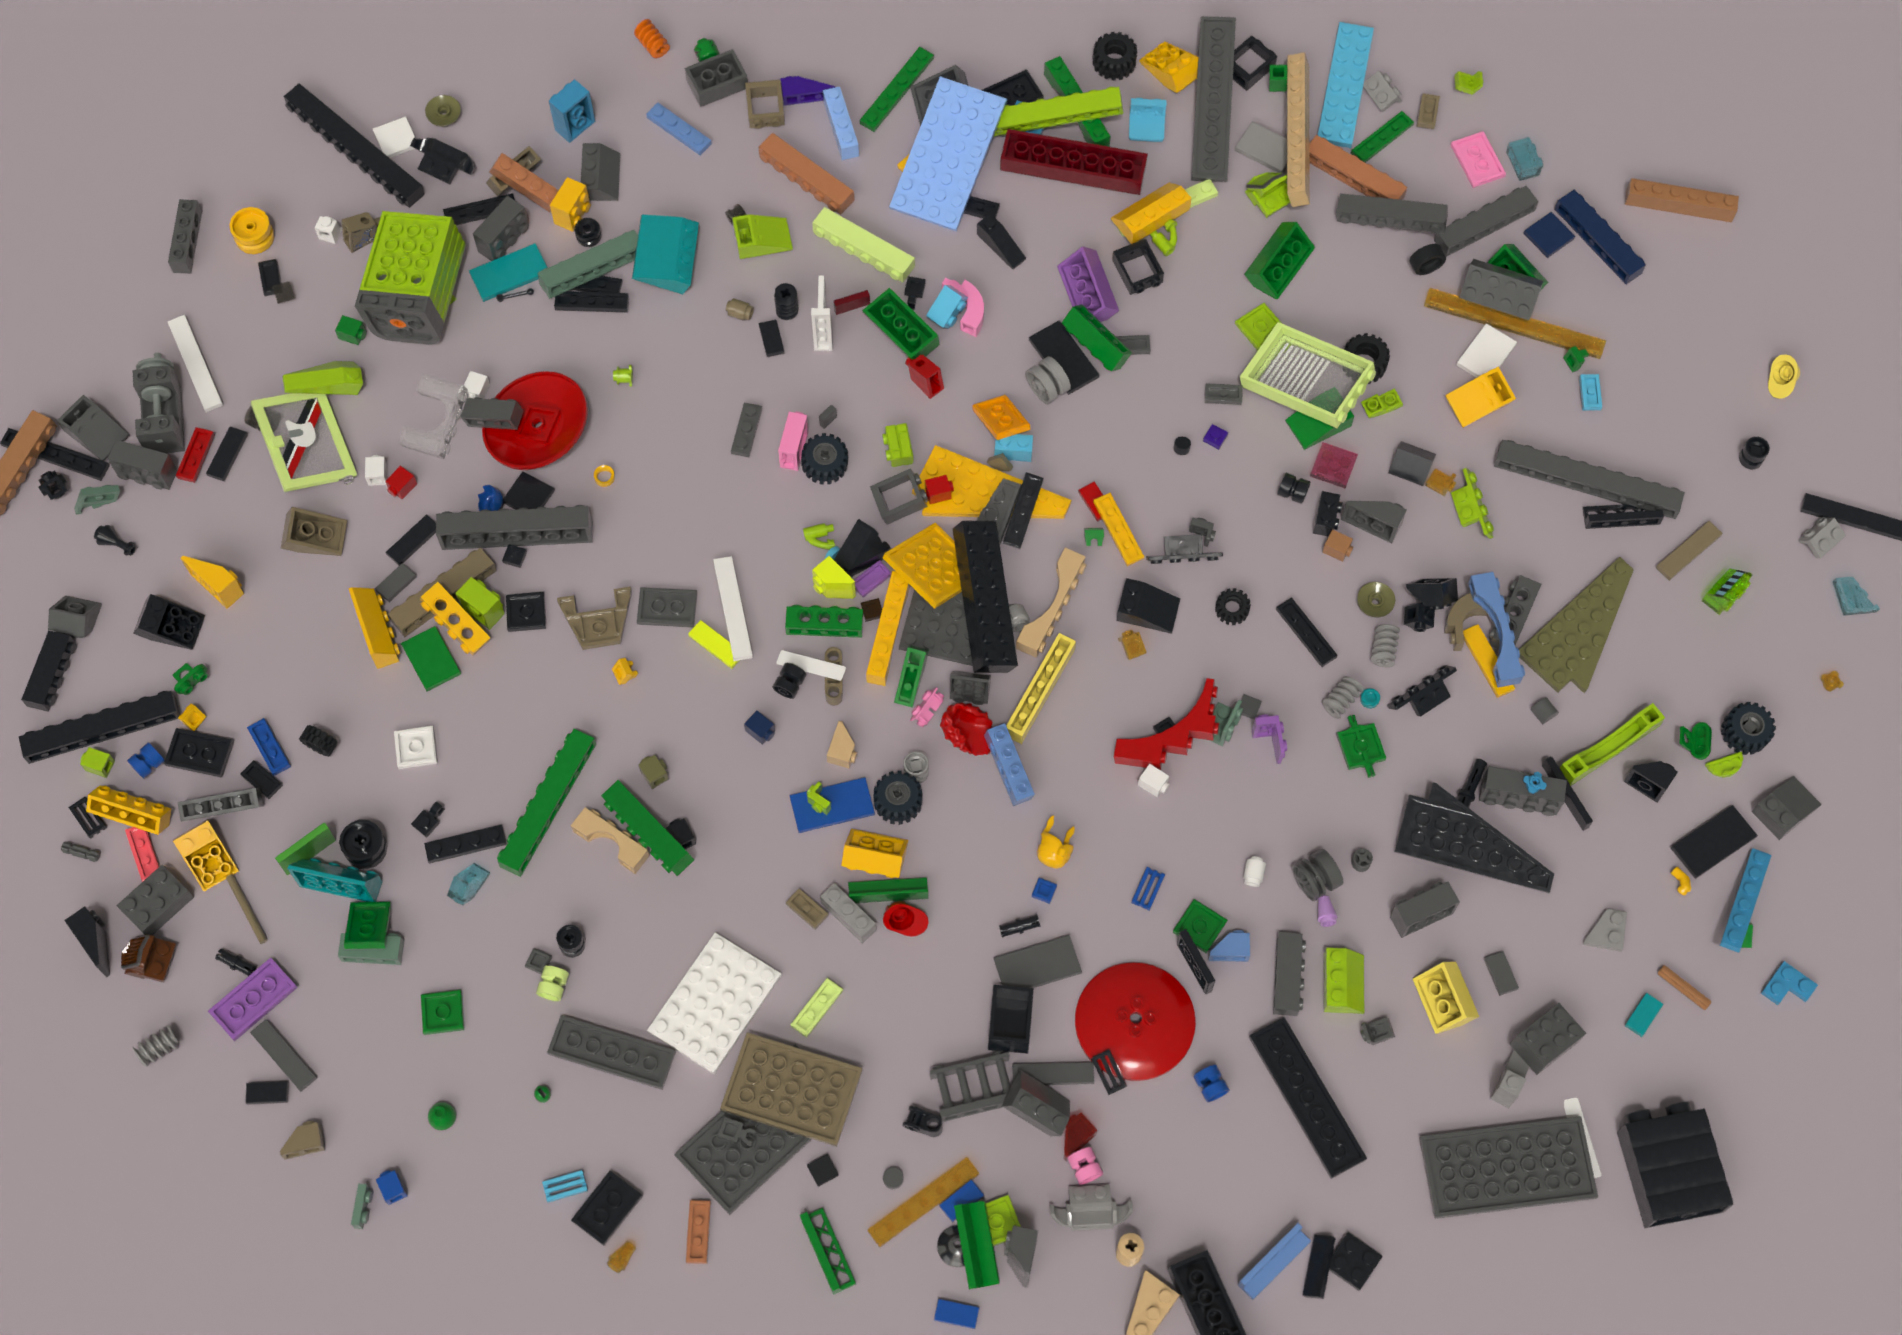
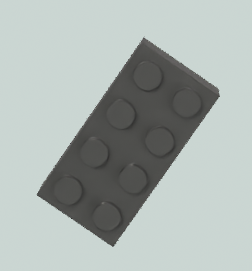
M1473 259L1459 298L1530 320L1543 280Z
M1488 766L1482 778L1479 801L1487 805L1498 804L1508 809L1520 808L1525 812L1536 811L1546 816H1553L1558 814L1564 804L1567 780L1542 776L1543 782L1547 785L1546 788L1531 794L1528 792L1523 779L1525 776L1534 774Z

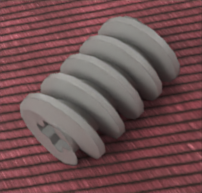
M1384 624L1375 629L1373 655L1371 656V661L1375 665L1384 668H1390L1395 665L1393 661L1396 659L1394 654L1397 652L1395 647L1398 646L1396 640L1399 639L1397 634L1400 632L1399 627Z
M1343 677L1341 682L1337 684V687L1333 688L1332 693H1329L1327 698L1323 700L1322 703L1325 710L1332 717L1341 718L1339 713L1344 714V708H1350L1348 702L1354 703V697L1358 698L1360 696L1359 692H1363L1364 687L1351 677Z
M167 1025V1033L160 1029V1037L153 1033V1041L146 1037V1045L138 1042V1049L133 1047L138 1059L144 1066H149L148 1059L153 1063L156 1062V1055L159 1058H163V1051L170 1054V1046L175 1050L178 1049L179 1040L169 1025Z

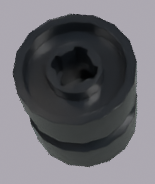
M1761 437L1750 438L1740 452L1739 462L1741 465L1750 470L1759 468L1769 453L1770 446L1768 442Z
M1286 472L1277 495L1284 498L1292 496V501L1302 504L1311 481L1303 478L1296 480V476Z
M785 663L780 671L781 676L776 678L772 688L781 696L794 699L799 690L798 685L803 683L806 672L794 664Z
M566 925L559 929L556 940L563 955L574 958L582 954L585 949V940L580 929L574 925Z

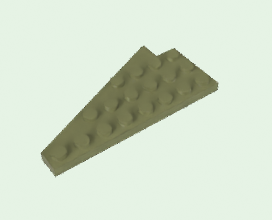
M1621 557L1519 649L1520 659L1557 693L1570 681L1583 693L1589 687L1634 571Z

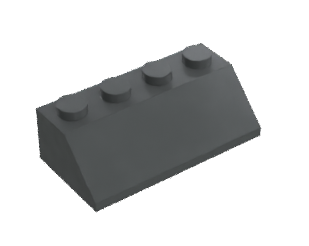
M1013 1225L1012 1231L1007 1233L1004 1255L1008 1256L1007 1263L1022 1286L1027 1288L1038 1231Z

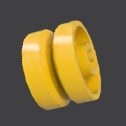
M247 207L237 211L232 216L229 224L230 232L241 251L248 254H258L264 252L273 244L274 230L264 211L255 207Z

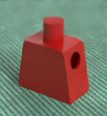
M920 355L913 360L909 357L906 359L905 364L909 367L911 380L929 399L944 389L941 369L924 355Z

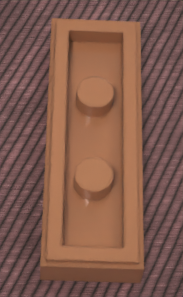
M690 1200L686 1263L707 1264L710 1200Z

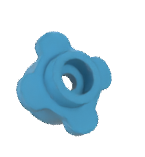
M1535 772L1531 776H1525L1523 779L1528 792L1531 794L1538 792L1540 789L1544 790L1547 786L1543 782L1540 772Z

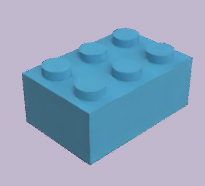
M575 79L550 98L549 106L555 131L569 143L595 123L590 92Z

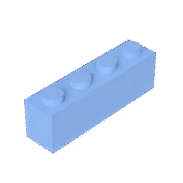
M840 86L823 90L824 105L841 159L846 160L858 157L859 145Z

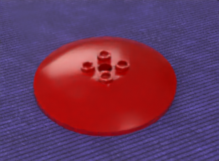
M542 371L527 374L508 384L495 397L499 400L513 399L524 410L518 429L482 428V436L485 447L491 456L506 467L530 470L546 466L565 455L580 438L588 415L585 395L575 381L561 373ZM542 422L539 427L535 428L536 424Z
M1123 963L1100 972L1084 988L1076 1007L1075 1029L1082 1050L1092 1062L1091 1058L1110 1049L1124 1080H1150L1171 1071L1186 1056L1195 1034V1011L1185 988L1168 972L1145 963ZM1138 1014L1142 1020L1140 1023L1135 1024L1130 1020V1016ZM1106 1055L1105 1059L1114 1077L1118 1078L1108 1056ZM1098 1059L1102 1071L1107 1073L1101 1059Z

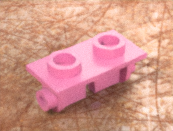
M937 687L932 690L928 689L924 693L922 703L912 710L911 714L913 716L910 721L918 720L917 724L921 727L928 724L934 715L929 711V708L937 711L944 701L943 694L935 693L938 689Z

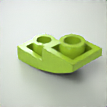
M1395 388L1380 396L1376 394L1361 402L1369 418L1389 413L1403 406Z

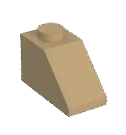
M838 721L826 755L827 762L849 769L851 763H855L858 752H855V744L843 722Z

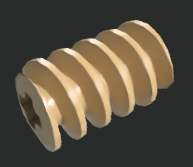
M1127 1233L1120 1238L1116 1249V1257L1122 1265L1132 1267L1141 1260L1144 1252V1243L1141 1237L1134 1233Z

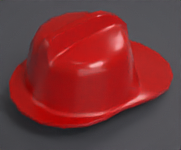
M903 901L894 902L890 906L887 905L883 916V924L887 929L910 937L924 933L929 923L925 912Z

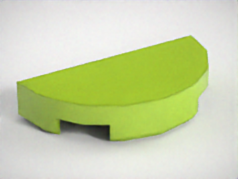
M1742 751L1705 764V767L1715 776L1722 778L1731 777L1742 766Z

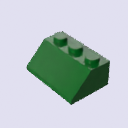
M1504 244L1487 262L1543 280L1541 290L1549 283L1514 244Z

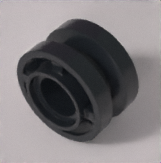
M583 218L576 223L575 234L580 245L592 247L599 243L601 231L599 223L595 219Z

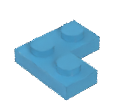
M1784 961L1761 994L1776 1005L1780 1004L1788 991L1806 1002L1818 984Z

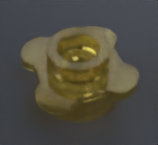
M1837 671L1821 676L1823 686L1829 692L1836 688H1842L1844 685L1843 681L1838 677L1839 673Z

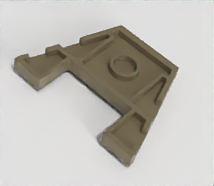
M631 587L614 589L616 607L582 613L576 612L574 595L557 598V602L582 650L621 644L631 597Z

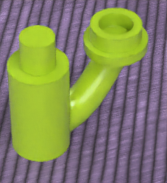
M1173 219L1168 220L1164 225L1165 230L1170 232L1169 241L1161 232L1154 231L1150 234L1153 237L1152 242L1165 256H1169L1174 252L1177 243V222Z
M825 523L803 528L805 541H808L811 545L827 550L835 547L833 539H827V542L816 539L828 536L827 533L833 532V524L825 526Z

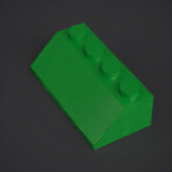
M1282 222L1244 275L1253 287L1274 299H1278L1313 252L1315 246L1297 222Z
M890 288L862 310L911 360L916 359L920 355L927 356L940 345L938 334Z

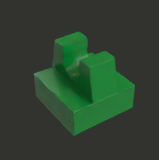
M1574 346L1568 350L1564 360L1573 373L1580 369L1585 362L1584 358L1588 357L1589 354L1586 349L1578 350Z
M1084 528L1086 546H1091L1092 539H1097V545L1102 546L1104 529Z

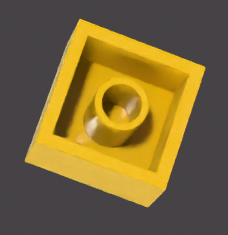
M568 177L565 179L550 204L554 224L572 232L575 230L576 223L582 219L584 213H587L591 206L585 184Z

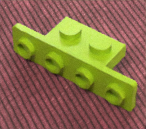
M1464 468L1463 472L1468 485L1451 492L1461 525L1466 527L1480 521L1484 535L1492 539L1494 538L1492 533L1494 527L1488 521L1487 515L1489 513L1487 507L1482 503L1483 495L1481 490L1477 488V477L1473 471L1471 472L1469 469Z

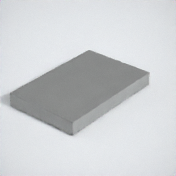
M1252 121L1236 145L1235 151L1278 173H1282L1287 166V139Z

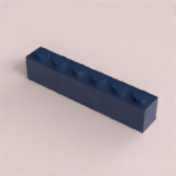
M1574 189L1558 200L1554 210L1625 285L1643 273L1646 266L1644 260L1637 256L1631 246L1620 238V235L1608 225L1605 219H1602L1597 214L1595 208L1590 206L1581 194H1578Z

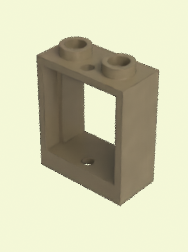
M780 80L745 83L749 127L760 129L762 127L785 125ZM778 97L779 112L753 114L751 98Z

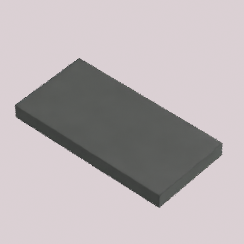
M1070 935L994 958V963L1003 986L1036 988L1082 974Z

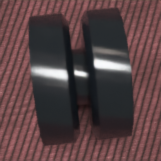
M369 820L351 822L340 834L339 844L342 853L348 862L358 869L376 867L387 854L388 846L382 831L375 823Z

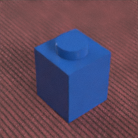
M395 1170L385 1171L376 1179L383 1198L388 1205L407 1197L400 1177Z

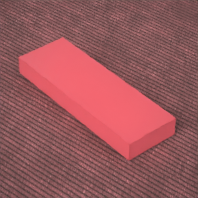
M131 827L126 829L125 832L143 882L160 866L148 832Z

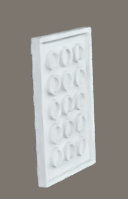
M715 932L647 1029V1032L712 1074H715L782 974Z

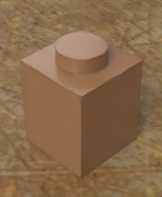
M1332 529L1324 545L1323 553L1343 562L1345 557H1349L1354 547L1351 546L1353 539Z

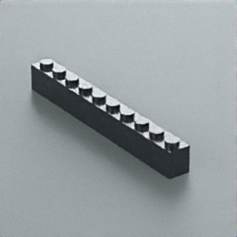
M300 83L284 95L285 106L291 113L295 112L303 123L307 122L315 133L319 132L327 143L331 142L339 153L343 152L351 163H356L364 174L368 173L376 184L380 183L388 194L392 193L400 204H405L410 208L425 195L422 185Z

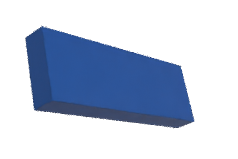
M264 718L247 727L273 776L291 767Z

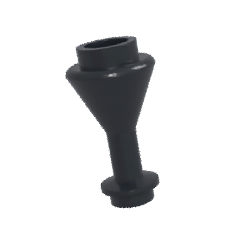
M110 525L99 526L94 533V539H96L98 545L117 546L124 550V555L131 556L136 551L134 542L126 543L120 540Z

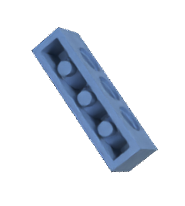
M1006 724L988 729L984 737L1013 806L1031 800L1035 794Z

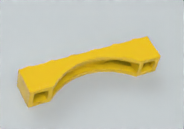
M896 571L891 573L866 672L867 683L886 686L895 639L910 589V584Z

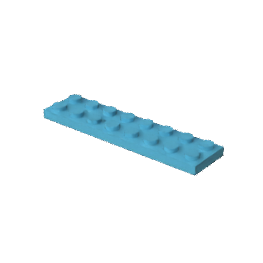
M1339 22L1318 136L1327 139L1328 142L1336 146L1352 147L1374 31L1372 27Z

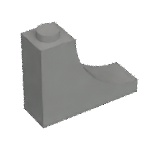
M1513 1050L1491 1097V1100L1507 1108H1510L1518 1098L1529 1069L1527 1063L1515 1050Z

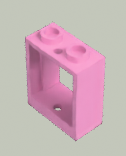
M802 412L788 413L778 450L781 468L799 470L801 453L809 433L807 415H804Z

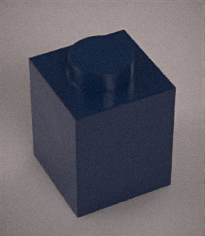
M757 710L744 723L745 731L762 745L765 741H770L775 735L774 724Z

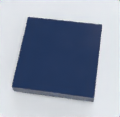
M1552 212L1524 230L1523 233L1546 258H1549L1575 239V235Z

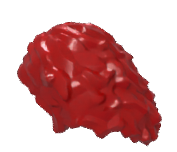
M960 702L948 706L947 711L943 713L940 723L945 739L951 741L953 747L959 748L964 753L968 752L969 755H988L991 752L984 737L986 731L992 728L993 724L992 720L988 717V713L983 712L979 707L972 706L971 703L964 704Z

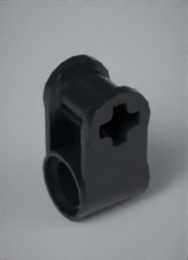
M915 1106L909 1107V1115L906 1122H903L902 1125L904 1128L930 1137L941 1135L943 1125L939 1116ZM931 1122L939 1124L935 1130L929 1129L928 1125Z

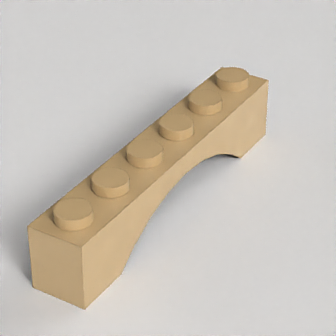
M1064 548L1056 567L1059 580L1056 598L1041 617L1024 625L1016 641L1017 650L1037 658L1039 652L1043 653L1047 644L1045 642L1047 636H1052L1055 629L1053 625L1055 621L1060 620L1063 613L1061 611L1063 605L1067 606L1071 598L1069 594L1072 589H1076L1079 582L1077 578L1079 574L1083 575L1087 564H1085L1086 556Z

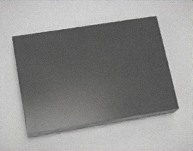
M640 587L637 625L693 628L697 590Z

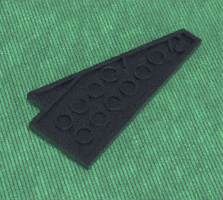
M1432 783L1428 800L1409 795L1394 852L1550 893L1554 878L1553 872L1437 783Z

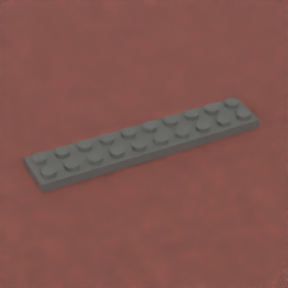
M1201 16L1192 181L1211 180L1227 182L1236 17Z

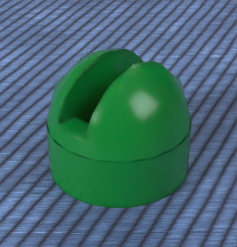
M541 1085L535 1089L534 1096L538 1102L545 1103L550 1099L551 1091L547 1086ZM540 1089L546 1094L544 1098L539 1093Z

